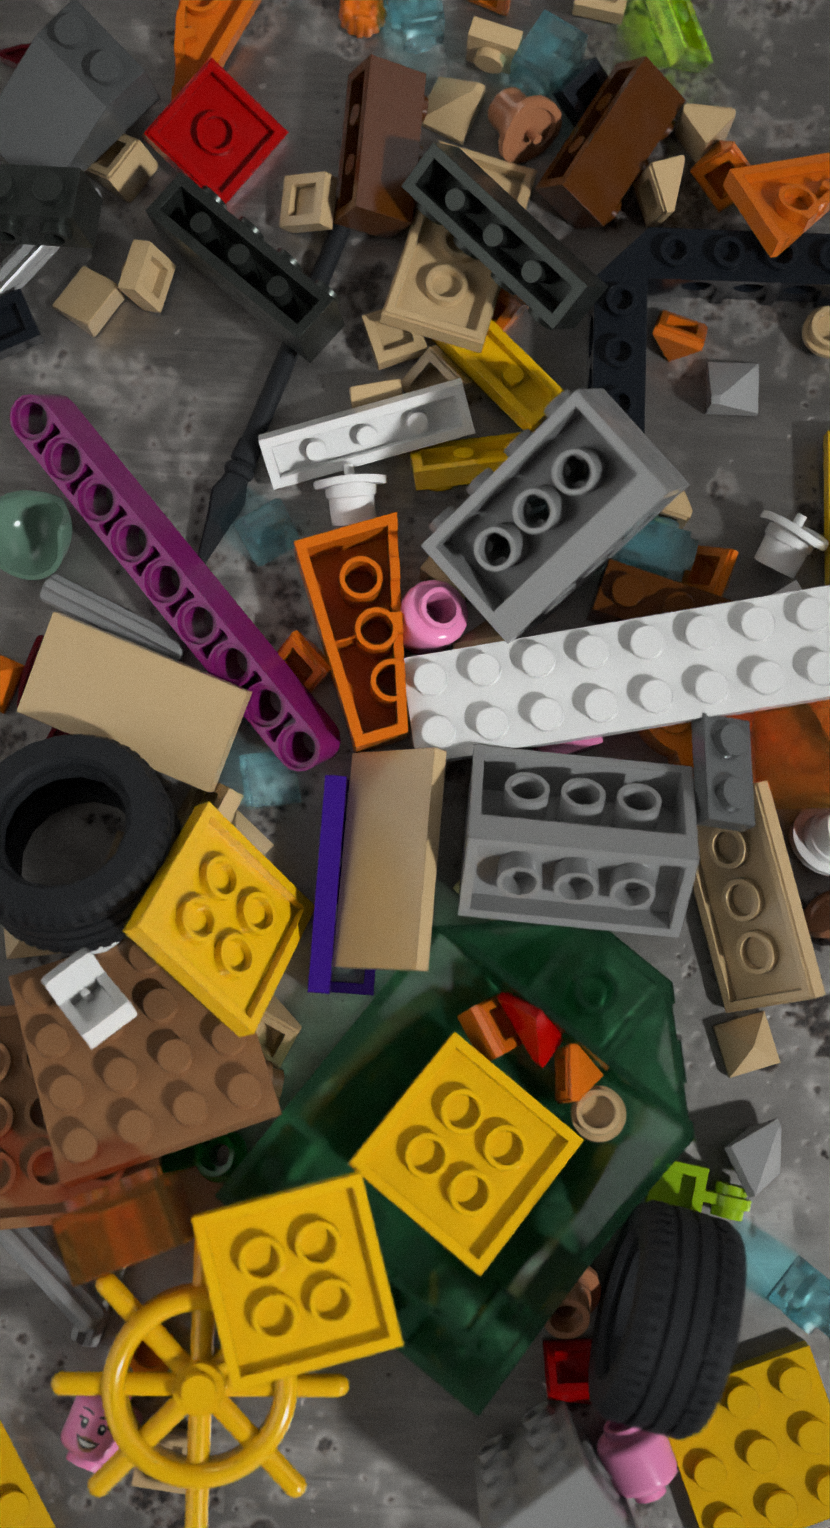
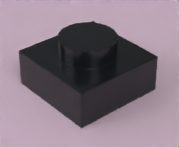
M596 57L584 60L552 93L574 128L608 77Z
M21 289L0 297V361L45 342Z

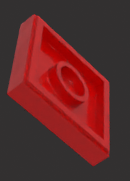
M210 57L146 129L142 138L178 173L182 172L200 188L204 185L208 186L227 204L289 132Z

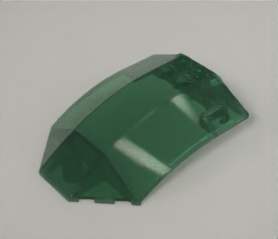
M493 920L488 923L456 926L453 924L433 926L428 971L397 970L285 1107L282 1115L276 1118L214 1195L226 1206L354 1172L347 1163L453 1032H456L472 1046L457 1018L458 1015L502 991L504 993L509 992L541 1009L562 1034L561 1037L564 1040L558 1048L568 1044H579L603 1073L601 1079L594 1086L608 1087L622 1098L626 1108V1121L622 1131L609 1141L598 1143L583 1138L576 1131L571 1120L572 1103L557 1104V1101H555V1053L544 1068H542L532 1060L522 1043L490 1061L584 1141L481 1276L476 1275L363 1179L404 1345L395 1349L477 1417L483 1412L545 1324L603 1247L692 1141H696L693 1121L689 1120L684 1087V1083H687L682 1044L681 1039H677L673 1004H676L673 982L610 931L506 920Z

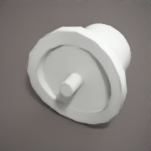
M343 464V474L332 475L313 482L314 490L325 489L326 498L329 500L332 526H345L376 518V484L387 483V476L377 473L354 472V464Z
M763 510L759 518L769 524L764 531L766 534L754 559L786 576L794 578L807 555H811L814 547L821 551H826L829 541L818 532L803 526L807 517L800 513H797L792 522L772 511Z
M822 802L809 805L795 815L789 828V841L794 854L803 865L815 873L830 876V804Z

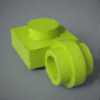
M654 1155L645 1202L658 1200L701 1212L703 1202L712 1204L710 1214L730 1220L742 1221L744 1211L750 1212L752 1200L747 1199L743 1186L717 1180L715 1189L707 1190L706 1185L710 1170L708 1167Z

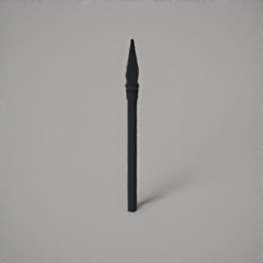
M333 223L332 230L328 231L309 276L312 281L315 282L317 279H320L329 285L352 230L351 228ZM284 341L280 345L242 438H239L230 456L232 460L225 463V473L211 489L207 516L198 556L205 564L245 506L247 485L254 478L253 469L256 468L261 454L258 435L267 433L299 357V354Z

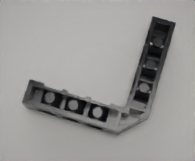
M647 228L597 274L608 288L588 311L586 389L603 388L645 434L647 301L670 302L672 297L710 299V304H721L723 299L759 300L761 301V306H772L774 301L812 302V307L815 308L830 306V234L803 233L780 255L770 258L753 231ZM585 461V471L590 478V467L588 462Z

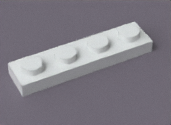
M461 378L260 434L258 435V442L273 490L343 471V464H354V467L471 435L475 433L464 386Z

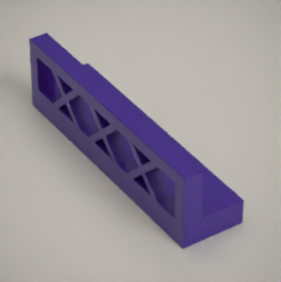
M325 775L308 992L325 994L333 992L374 996L376 970L365 969L364 983L332 981V962L346 822V802L350 779H347V776Z

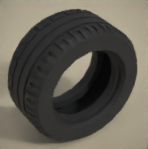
M90 734L60 735L31 743L12 753L0 763V924L16 939L24 941L31 947L35 946L39 950L45 951L48 949L53 953L62 952L63 954H69L74 951L77 952L83 947H87L90 951L98 950L101 946L105 948L111 946L112 943L120 942L127 936L123 932L181 832L178 815L162 783L149 763L141 758L136 751H132L126 745H120L119 742L113 739L109 740L107 737H96V735ZM92 802L117 807L125 813V833L117 851L98 872L73 884L46 886L23 878V852L32 833L50 815L74 804Z
M658 1200L639 1204L626 1219L606 1273L590 1350L588 1371L589 1397L592 1405L604 1419L677 1440L699 1434L707 1426L722 1396L732 1366L740 1332L746 1289L744 1242L738 1231L727 1220Z

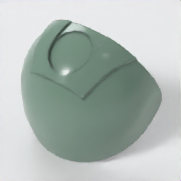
M28 490L14 491L0 497V569L17 578L40 580L52 575L59 568L69 549L73 532L71 516L66 502L55 494Z

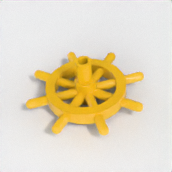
M196 1238L194 1241L193 1282L168 1288L148 1299L143 1304L115 1274L111 1272L100 1274L95 1284L97 1291L126 1321L110 1348L104 1371H61L56 1373L51 1380V1388L57 1395L102 1396L106 1422L119 1449L90 1477L88 1481L90 1494L95 1497L106 1495L136 1466L146 1475L159 1482L186 1488L185 1528H208L209 1488L232 1483L248 1475L259 1466L267 1472L288 1496L292 1498L302 1496L307 1487L305 1478L277 1447L290 1426L297 1397H342L349 1389L347 1377L340 1373H302L232 1393L222 1348L219 1350L213 1346L214 1313ZM192 1311L191 1348L189 1355L160 1323L172 1316ZM143 1340L172 1372H129L131 1359L139 1343ZM129 1396L172 1397L141 1426L132 1409ZM229 1397H273L265 1419L257 1427ZM188 1414L187 1455L174 1452L159 1444L158 1442ZM211 1414L240 1445L226 1452L210 1456Z

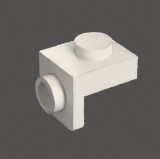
M87 947L78 950L41 979L42 984L91 1049L95 1048L138 1015L130 1001L106 974Z

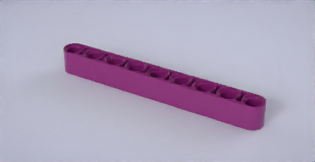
M27 394L15 400L10 411V423L15 435L208 673L252 691L243 716L277 758L288 769L300 772L307 771L334 757L341 743L340 731L334 721L279 656L277 651L73 401L67 396L60 394ZM43 410H45L47 416L46 426H44L42 419ZM76 449L80 457L79 467H77L74 458ZM108 489L113 496L112 508H110L107 502ZM140 529H142L144 534L146 535L145 549L142 547L139 540ZM173 569L179 576V589L172 582L171 575ZM205 609L210 612L213 618L212 630L205 623ZM238 650L246 658V672L240 668L237 662ZM271 691L280 700V712L276 711L270 703L269 696ZM304 732L314 741V753L307 750L303 743Z

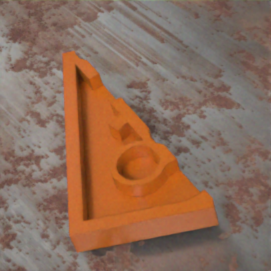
M179 0L175 22L174 85H172L171 101L210 57L223 68L262 0Z
M830 152L729 169L722 186L770 258L780 255L830 210Z

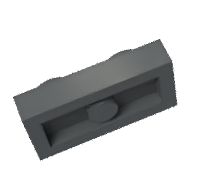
M702 713V718L691 721L697 825L740 832L755 827L750 721L724 716L708 717L707 713Z

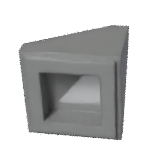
M707 362L705 414L757 416L759 363Z
M777 1118L748 1127L725 1147V1152L749 1198L756 1196L780 1174L781 1125Z

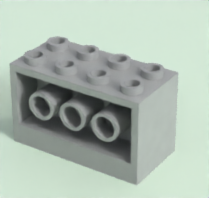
M581 388L573 394L569 389H566L555 397L543 411L548 419L534 433L526 429L513 439L504 450V453L509 458L495 472L491 468H487L480 473L466 488L470 497L457 510L452 505L442 511L428 527L433 534L421 545L507 644L538 628L601 569L609 559L616 555L690 485L603 388ZM585 461L588 462L590 467V478L585 471Z
M474 745L463 828L458 916L679 938L700 861L692 766Z
M556 1400L551 1405L548 1401L537 1404L523 1416L521 1420L523 1425L507 1437L504 1434H498L489 1439L480 1447L477 1452L478 1458L473 1461L482 1528H646L633 1499L618 1495L611 1483V1475L605 1469L597 1454L596 1446L564 1401Z

